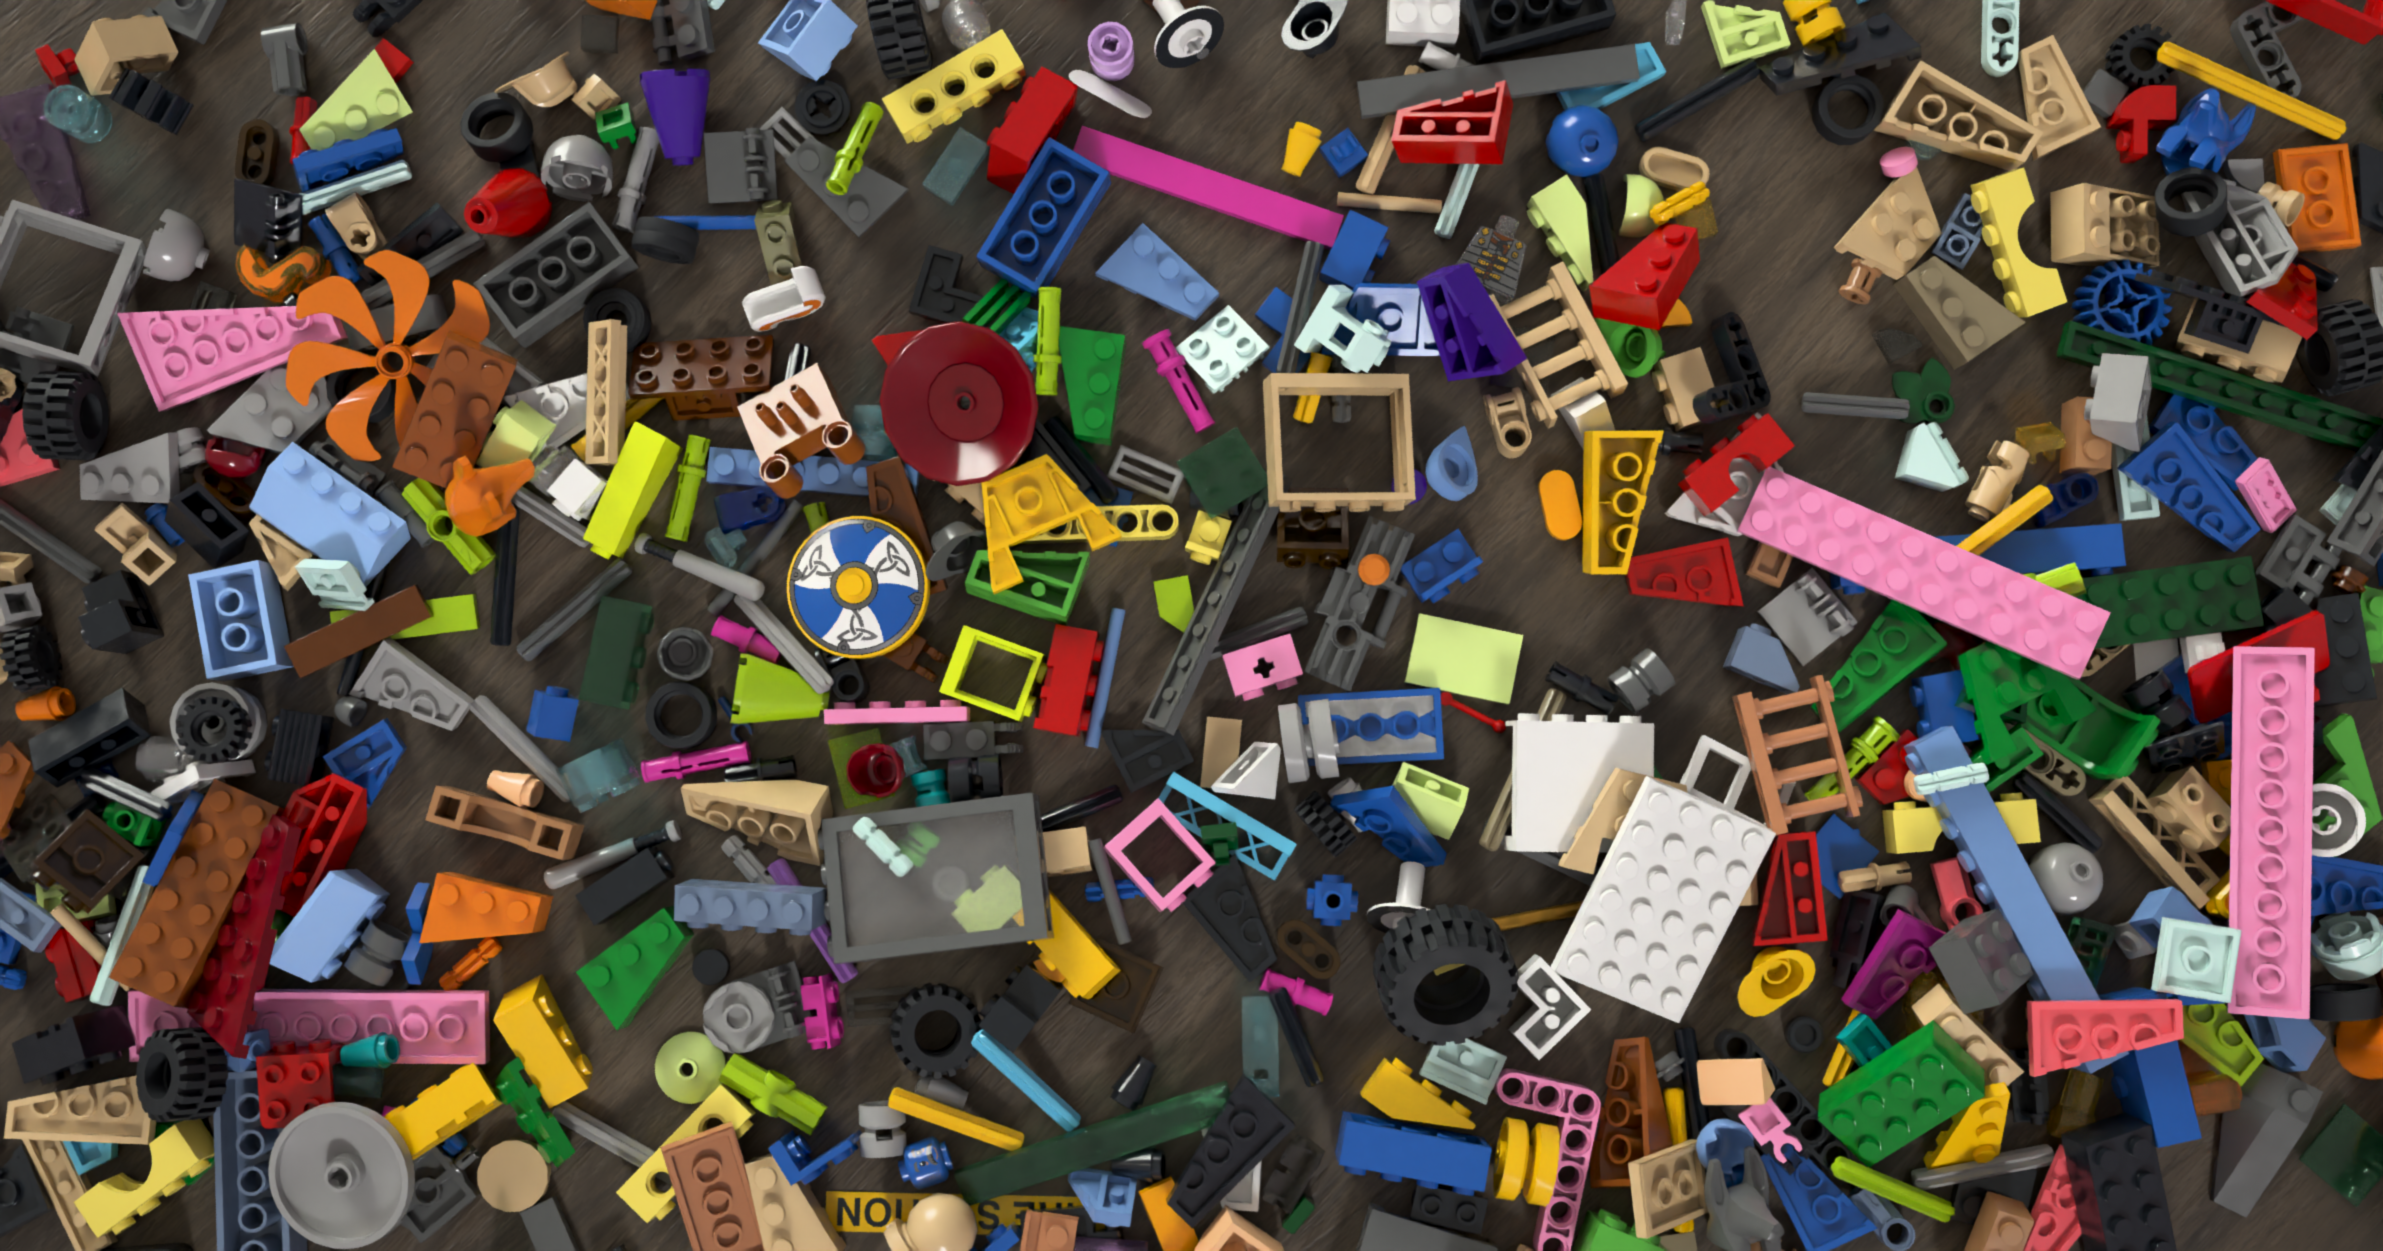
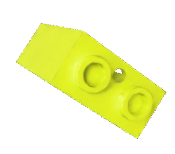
M964 625L939 692L1022 722L1024 716L1030 717L1034 710L1037 697L1032 696L1036 683L1043 684L1048 668L1047 663H1044L1046 656ZM977 641L1033 661L1015 710L960 690Z

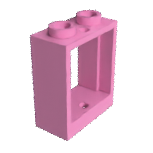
M1159 798L1103 847L1159 912L1163 911L1166 907L1171 912L1187 899L1183 892L1194 883L1199 888L1214 874L1209 868L1216 862ZM1159 816L1201 862L1199 866L1163 898L1122 853V850Z

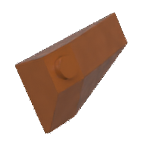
M1648 1037L1614 1040L1605 1080L1608 1086L1604 1106L1600 1107L1599 1119L1601 1121L1590 1156L1591 1188L1631 1189L1628 1163L1673 1146Z

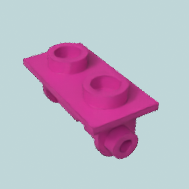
M832 973L819 976V982L817 976L804 977V985H800L803 1011L817 1010V1016L804 1018L807 1043H811L812 1050L825 1048V1041H827V1049L840 1045V1038H843L844 1025L842 1018L837 1016L836 1002L839 1001L838 983L833 981Z

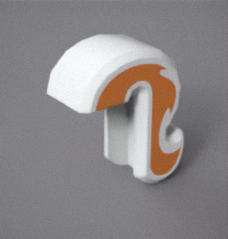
M808 266L791 268L792 279L746 295L742 305L751 328L759 332L776 328L780 322L805 317L821 308L826 296L815 269Z

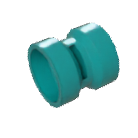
M945 769L910 775L912 786L917 791L916 807L951 803L950 793L945 790L944 785L947 780Z

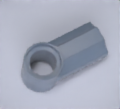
M1858 1186L1851 1189L1847 1197L1878 1228L1873 1231L1881 1243L1895 1251H1905L1912 1246L1915 1240V1230L1912 1224L1903 1218L1889 1199ZM1894 1223H1900L1902 1227L1901 1236L1894 1241H1889L1887 1238L1888 1228Z

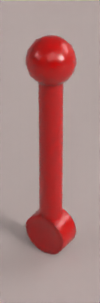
M1441 693V705H1451L1492 726L1496 733H1503L1506 730V723L1503 720L1495 721L1453 699L1451 693Z

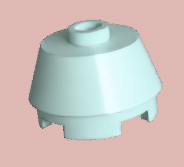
M2350 912L2330 914L2320 919L2321 927L2315 933H2311L2310 951L2312 955L2338 979L2348 981L2365 979L2383 968V926L2379 923L2377 917L2367 912L2365 917L2351 916Z

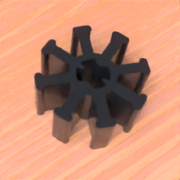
M125 68L109 96V99L117 102L122 107L175 135H178L194 107L193 104L176 93L163 88L162 85L128 68Z

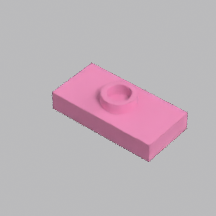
M2259 457L2235 480L2237 487L2263 531L2273 533L2297 511L2268 459Z

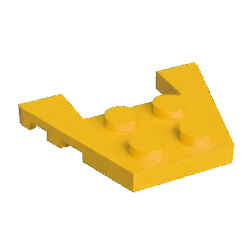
M1047 454L999 474L988 482H981L990 580L994 595L1024 582L1009 549L1012 546L1074 519H1078L1092 552L1122 539L1120 531L1102 515V512L1078 489V486Z

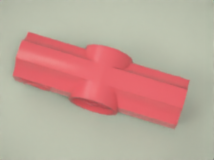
M1957 857L1935 861L1930 864L1941 902L1939 909L1940 917L1947 925L1948 930H1951L1959 923L1955 916V910L1961 903L1967 909L1966 918L1983 913L1980 903L1975 900L1968 873L1961 866Z

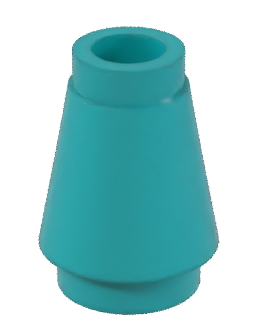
M380 1032L344 1045L341 1048L340 1058L342 1064L346 1067L388 1068L392 1063L397 1062L400 1055V1046L394 1035Z

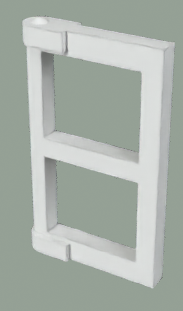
M1702 735L1679 784L1687 785L1688 794L1766 827V823L1762 824L1734 809L1748 774L1751 771L1748 757ZM1709 750L1739 765L1724 803L1693 788ZM1796 782L1783 784L1782 789L1778 790L1781 803H1788Z

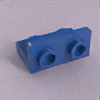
M1456 529L1403 564L1400 572L1421 603L1430 599L1434 604L1450 593L1447 586L1459 579L1463 585L1478 575L1480 572L1476 567L1482 564L1483 560L1480 556L1477 557L1459 529Z

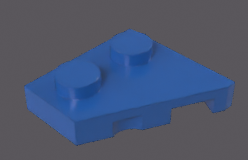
M386 718L324 755L323 758L334 774H338L367 789L368 810L407 747L389 719Z

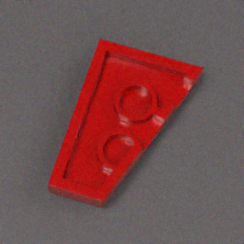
M1728 537L1631 557L1628 572L1625 574L1629 595L1732 607L1744 606Z

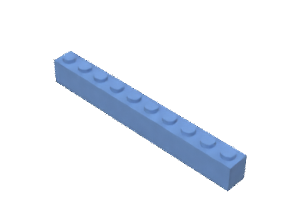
M1953 726L1940 727L1903 746L1908 754L1905 756V761L1914 775L1927 773L1933 775V772L1960 766L1967 767V765L1973 764ZM1970 783L1969 786L1941 792L1936 790L1935 793L1924 795L1929 805L1937 808L1942 818L1939 821L1942 831L1948 839L1954 840L1960 852L1957 853V858L1965 871L1971 872L1977 883L1974 886L1977 896L1983 904L1989 905L1991 911L1999 908L2004 919L2010 924L2013 936L2022 953L2027 956L2034 973L2026 984L2035 1001L2100 1000L1984 783ZM2129 1052L2116 1054L2117 1056L2084 1062L2072 1068L2091 1074L2126 1056Z

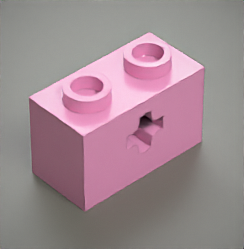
M1291 634L1222 655L1234 696L1242 695L1244 701L1264 695L1263 688L1275 684L1277 690L1297 685L1296 678L1303 675ZM1259 660H1264L1265 664L1273 665L1274 669L1269 671L1268 678H1263L1261 673L1254 674L1253 669L1258 667Z

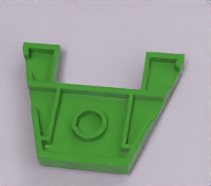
M2341 713L2323 728L2324 744L2337 763L2316 779L2313 784H2333L2352 793L2358 799L2365 812V834L2383 818L2354 719L2351 715ZM2322 809L2320 815L2313 816L2312 822L2319 824L2320 830L2325 831L2329 824L2335 823V818L2328 816L2327 810Z

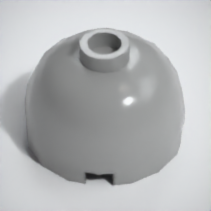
M585 135L562 137L554 141L544 155L541 167V181L544 185H546L547 181L548 184L553 186L554 194L569 200L593 201L591 194L602 193L603 198L612 189V159L604 146Z
M169 208L165 209L159 220L166 224L164 229L159 228L158 231L154 230L143 263V266L146 267L143 270V274L166 281H180L189 277L196 267L204 268L210 250L203 248L205 239L203 231L193 219Z
M2067 842L2049 845L2040 849L2029 860L2031 862L2029 868L2052 911L2059 913L2057 914L2059 916H2069L2084 911L2098 899L2103 889V871L2099 861L2091 852L2080 845Z

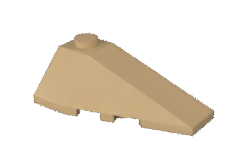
M800 780L693 783L683 784L681 787L687 815L723 831H728L730 828L747 835V841L757 846L760 841L779 849L777 855L788 860L821 866L823 863L824 850H821L819 847L818 830L822 828L821 819L832 818L833 816L829 786Z

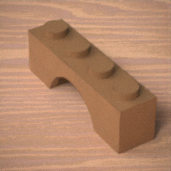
M452 786L435 787L425 819L426 821L453 829L502 839L520 845L529 851L560 860L575 858L584 829L583 824L528 808H521L511 803Z

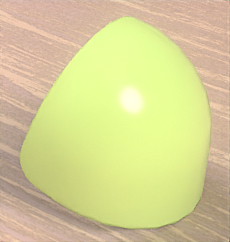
M1625 174L1623 181L1627 182V201L1619 235L1624 237L1649 235L1660 226L1656 225L1653 219L1650 218L1649 212L1656 204L1664 201L1663 194L1657 184L1651 179L1636 174Z

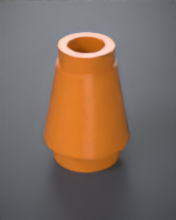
M54 686L18 701L15 710L18 718L22 721H63L74 713L76 701L69 689Z

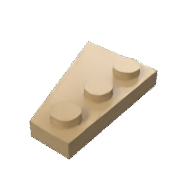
M2054 35L2030 45L2018 53L2027 123L2043 131L2042 136L2032 150L2033 161L2087 136L2101 127Z

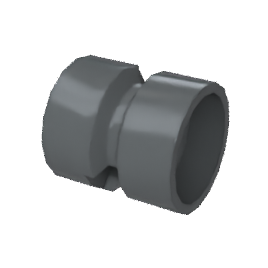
M1645 648L1631 659L1630 668L1622 666L1607 677V682L1612 691L1618 695V699L1633 714H1637L1651 703V695L1661 696L1676 683L1663 661L1649 648Z
M372 919L360 938L364 945H358L357 948L352 950L344 966L351 973L369 983L386 986L397 967L394 960L402 959L410 936L388 923Z

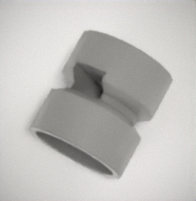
M888 1100L859 1104V1125L865 1128V1132L859 1136L860 1156L864 1158H886L903 1155L907 1145V1133L901 1130V1125L906 1122V1114L889 1108ZM890 1129V1134L876 1135V1130Z

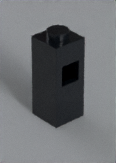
M657 847L646 848L575 896L594 925L604 924L674 878L675 876L671 871L674 865L664 850L658 851Z

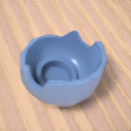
M1725 1118L1716 1119L1708 1123L1701 1130L1696 1141V1151L1700 1163L1707 1169L1709 1160L1716 1158L1720 1160L1723 1174H1732L1734 1166L1744 1164V1148L1755 1146L1753 1134L1746 1125Z

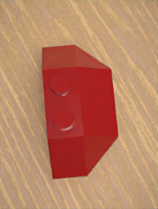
M333 773L324 779L293 791L281 815L287 817L302 829L292 872L288 876L283 877L281 885V896H286L283 910L281 911L293 917L297 915L329 871L344 870L367 823V789L338 774Z

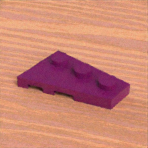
M1898 909L1841 1000L1847 1006L1876 1020L1908 991V984L1923 971L1928 974L1937 966L1929 947L1944 936L1946 932Z

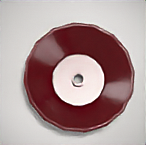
M961 321L929 326L904 342L885 370L879 401L885 433L901 459L927 479L954 486L988 482L1015 465L1032 440L1039 409L1033 374L1017 348L990 328ZM964 396L970 400V407L968 409L963 408L961 405V399Z

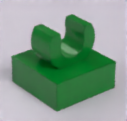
M628 102L595 113L597 131L603 144L609 142L612 148L618 149V139L625 136L630 138L632 144L636 143L634 114Z

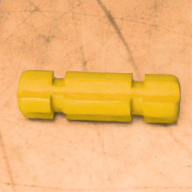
M1698 181L1692 184L1690 188H1685L1667 198L1666 202L1662 201L1656 204L1650 210L1649 216L1656 225H1663L1669 221V218L1673 219L1693 208V205L1704 202L1709 197L1710 190L1706 188L1704 182Z

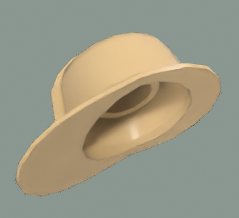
M569 52L563 53L536 71L502 85L494 92L501 93L515 88L533 105L539 107L558 105L577 90V84L564 61Z

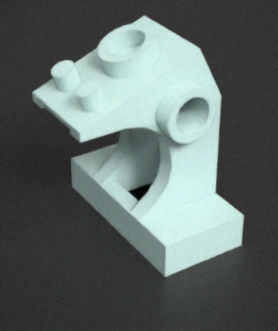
M1329 285L1294 346L1304 353L1319 352L1324 345L1342 358L1341 364L1355 373H1359L1360 370L1368 373L1373 364L1379 367L1389 350L1388 347L1392 342L1387 339L1389 331L1384 330L1383 327L1372 320L1366 319L1363 324L1351 316L1345 307L1354 292L1345 285ZM1340 323L1355 333L1348 347L1333 336Z

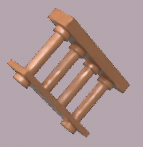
M1823 674L1809 678L1812 689L1759 701L1758 698L1753 699L1752 692L1732 697L1766 827L1770 828L1776 835L1788 833L1787 824H1791L1792 819L1843 807L1846 817L1860 816L1859 807H1863L1862 796L1858 786H1852L1830 702L1835 700L1831 683L1829 681L1824 682ZM1816 702L1821 721L1820 724L1770 736L1768 733L1762 734L1759 720L1763 719V715ZM1825 737L1830 754L1829 759L1779 771L1777 768H1771L1768 754H1772L1774 749ZM1835 773L1840 791L1839 794L1789 806L1786 803L1780 802L1777 789H1782L1783 784Z

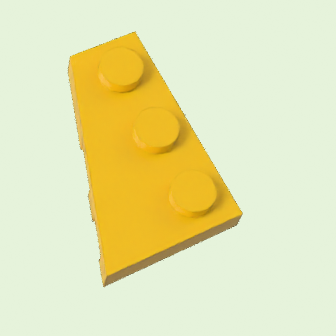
M2005 1082L1986 1085L1984 1097L1951 1117L1953 1123L1949 1130L1941 1131L1936 1138L1938 1144L1936 1150L1928 1151L1923 1158L1927 1170L1971 1161L1987 1163L1999 1156L2010 1099V1092Z

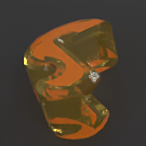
M244 243L237 251L235 261L236 273L240 281L254 295L277 304L282 303L283 297L291 292H295L298 295L304 282L313 285L329 277L331 273L330 261L326 260L316 250L306 246L300 247L268 268L259 252Z

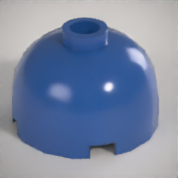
M1583 105L1567 108L1557 115L1546 138L1548 156L1555 167L1568 175L1579 177L1598 174L1608 167L1617 153L1619 143L1617 128L1610 117L1597 108Z

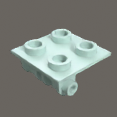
M1227 305L1178 345L1176 350L1185 357V361L1206 382L1207 388L1215 394L1218 390L1220 392L1224 391L1223 388L1232 381V378H1240L1239 373L1242 370L1246 373L1248 371L1247 366L1250 367L1259 358L1263 359V353L1270 347Z

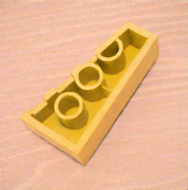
M1584 431L1583 573L1591 575L1627 574L1638 533L1637 526L1641 511L1644 510L1650 476L1653 475L1656 464L1655 457L1664 431Z

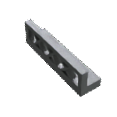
M2383 450L2327 540L2332 546L2355 555L2361 561L2373 567L2383 553Z

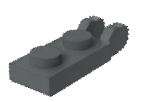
M995 721L923 724L924 760L957 757L978 758L983 755L1024 753L1023 745L1018 743L996 746L995 733H1017L1023 730L1022 723L995 724Z

